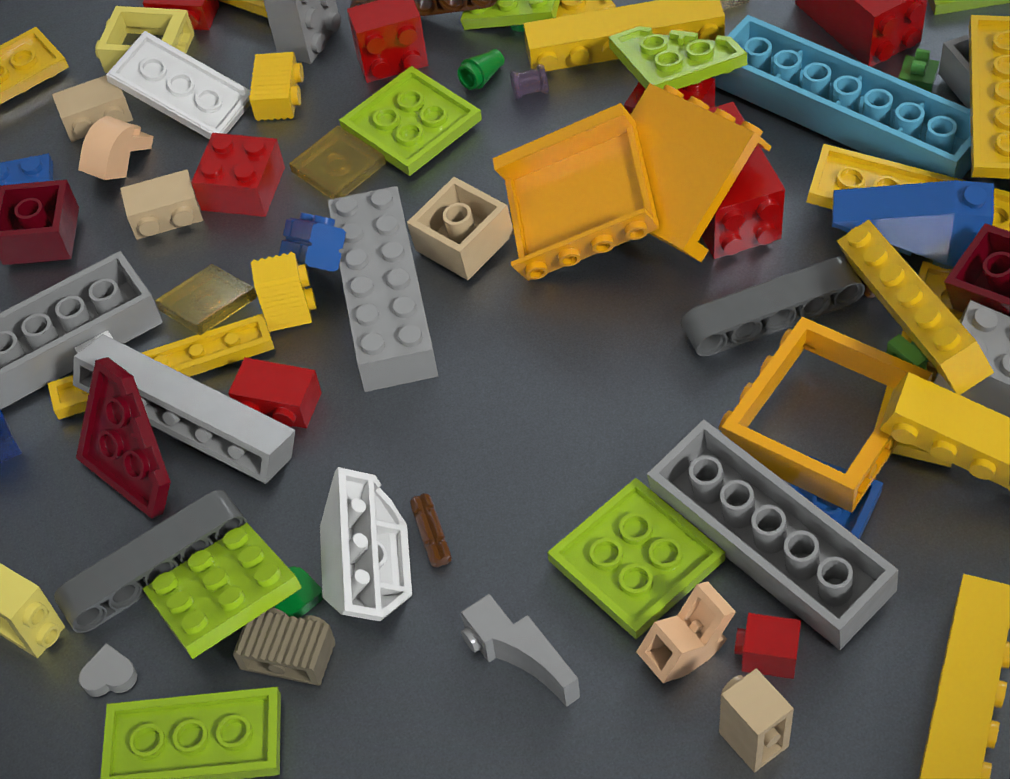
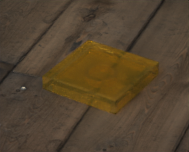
M337 125L291 161L289 165L291 172L331 199L348 195L385 165L386 161L382 153Z
M211 264L155 301L159 311L198 335H202L257 298V294L253 286Z

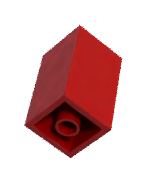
M795 0V4L861 63L872 67L921 42L928 0Z
M734 102L708 109L714 113L719 108L729 113L736 119L734 123L739 125L745 121ZM758 146L754 148L702 234V238L714 259L726 255H734L759 245L770 244L782 238L785 188L764 152Z

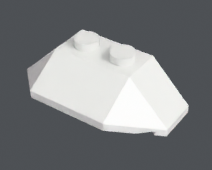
M338 467L333 476L320 524L322 598L341 615L382 621L412 596L407 524L392 500L381 490V483L376 475Z

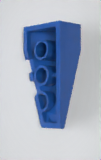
M952 180L834 190L832 227L849 233L850 230L860 226L869 219L891 245L900 248L899 252L911 256V253H915L933 260V265L944 269L954 268L985 223L993 224L994 183Z

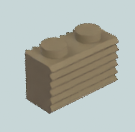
M270 608L243 626L233 656L240 670L320 686L327 669V664L330 661V655H332L333 648L335 647V638L330 625L319 617L306 615L303 618L297 619L294 616H287L286 613L279 609Z

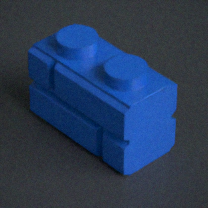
M301 212L299 219H286L283 236L286 239L281 241L278 256H281L283 253L288 255L291 251L295 253L298 264H305L309 267L334 272L339 268L342 255L339 249H343L346 232L342 228L334 227L335 219Z

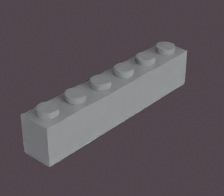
M104 334L74 356L73 386L89 393L95 360L109 357L134 376L151 426L265 484L292 458L295 429Z

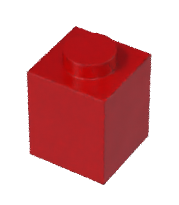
M748 613L746 629L737 628L734 654L742 655L741 671L750 673L757 668L762 675L794 679L801 620Z

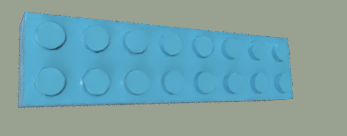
M747 15L728 35L747 52V65L734 69L730 73L712 77L715 78L716 87L866 155L962 179L971 168V120L969 108L750 15Z

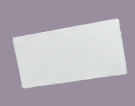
M146 31L140 35L106 74L109 83L210 139L212 133L227 134L251 105L249 100L251 90Z

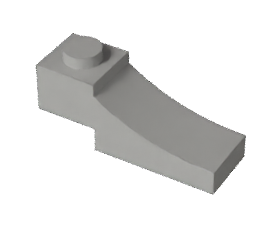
M490 594L461 612L465 627L461 631V635L472 652L475 653L480 650L488 662L498 658L525 670L546 685L566 707L580 698L578 677L528 615L513 624Z

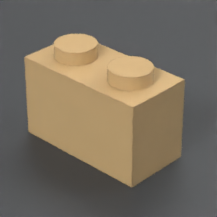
M107 75L52 94L71 142L85 138L91 126L104 116H111L124 122L133 121L122 89L109 83Z
M188 169L120 188L126 215L136 240L203 221Z
M756 668L745 677L742 675L734 677L724 686L721 694L719 733L755 773L789 747L794 708Z

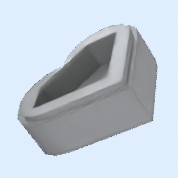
M106 643L82 668L79 674V683L88 695L99 697L109 691L114 693L128 691L136 683L138 675L130 660Z

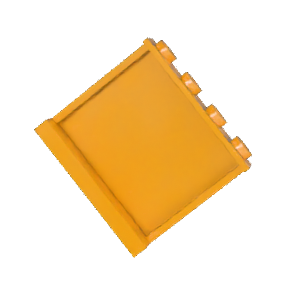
M649 83L631 113L636 123L660 229L648 234L702 263L709 249L698 242L754 148L758 146L770 151L772 146L761 138L763 131L750 122L743 121L739 125L734 123L736 119L732 115L719 108L713 113L708 110L710 107L706 103L693 96L688 101L683 99L684 94L672 86L666 84L661 89Z
M621 103L492 158L494 170L505 180L519 259L511 261V266L527 281L543 278L552 271L565 266L576 265L582 259L597 253L608 252L617 245L630 240L641 239L648 233L660 229L636 123Z

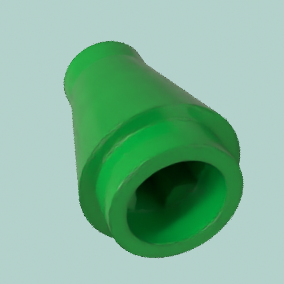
M492 49L489 52L463 60L457 70L459 81L469 90L481 89L495 72L504 65V56L499 50Z

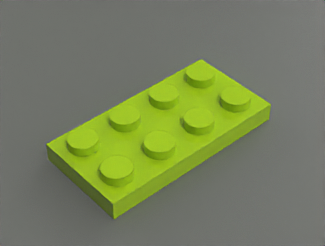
M278 687L107 704L100 779H245L280 775L281 693Z

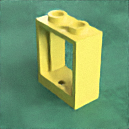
M115 6L110 19L106 21L105 30L95 46L96 56L100 59L104 72L108 73L132 46L122 45L127 33L142 34L146 31L152 35H164L162 41L186 54L194 37V30L188 11Z
M0 563V635L38 659L47 648L57 641L65 625L38 585Z

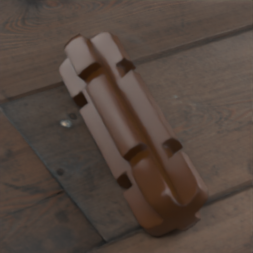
M426 493L414 496L410 504L430 564L435 568L447 565L451 562L452 557L431 496Z

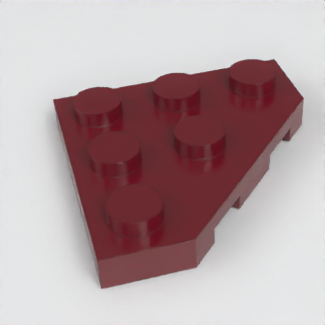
M109 357L95 360L76 459L152 519L163 515L171 481L134 376Z

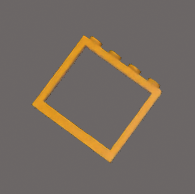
M801 317L793 330L789 328L785 331L776 353L773 356L768 355L761 366L759 376L754 383L749 382L744 387L733 411L728 410L724 414L719 430L779 478L852 513L899 443L891 435L879 430L883 418L845 474L753 431L748 426L804 349L892 388H895L908 372L930 382L932 372Z

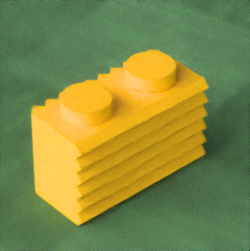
M294 52L255 54L249 95L255 120L260 121L262 119L266 121L270 119L272 121L274 118L277 120L280 118L285 120L287 117L289 119L294 118L295 106L301 105V91L298 83H303L304 81L302 63H297Z
M291 251L288 255L283 253L281 256L275 255L273 258L270 256L266 259L260 258L259 261L254 259L251 262L254 287L269 332L312 323L310 310L317 309L313 289H305L306 286H310L306 265H298L295 253Z

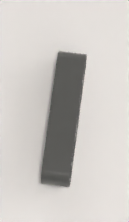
M835 257L689 310L682 317L681 326L697 354L700 356H710L794 326L801 317L810 320L849 306L861 298L865 291V285L847 259Z
M212 491L66 581L55 592V602L75 632H89L144 598L146 594L142 588L152 583L157 576L169 572L184 563L192 554L204 550L222 539L230 530L241 527L247 523V519L225 491Z

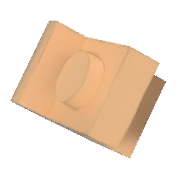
M104 116L91 126L85 136L78 170L103 180L124 178L127 176L130 152L152 149L154 136L141 132V127L138 125L130 124L111 116Z
M708 581L697 584L678 615L653 623L636 653L662 683L684 677L708 661L723 646L727 638L722 633L736 611Z

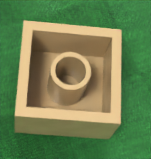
M453 177L407 221L408 229L417 252L467 280L514 234L507 204L456 177Z

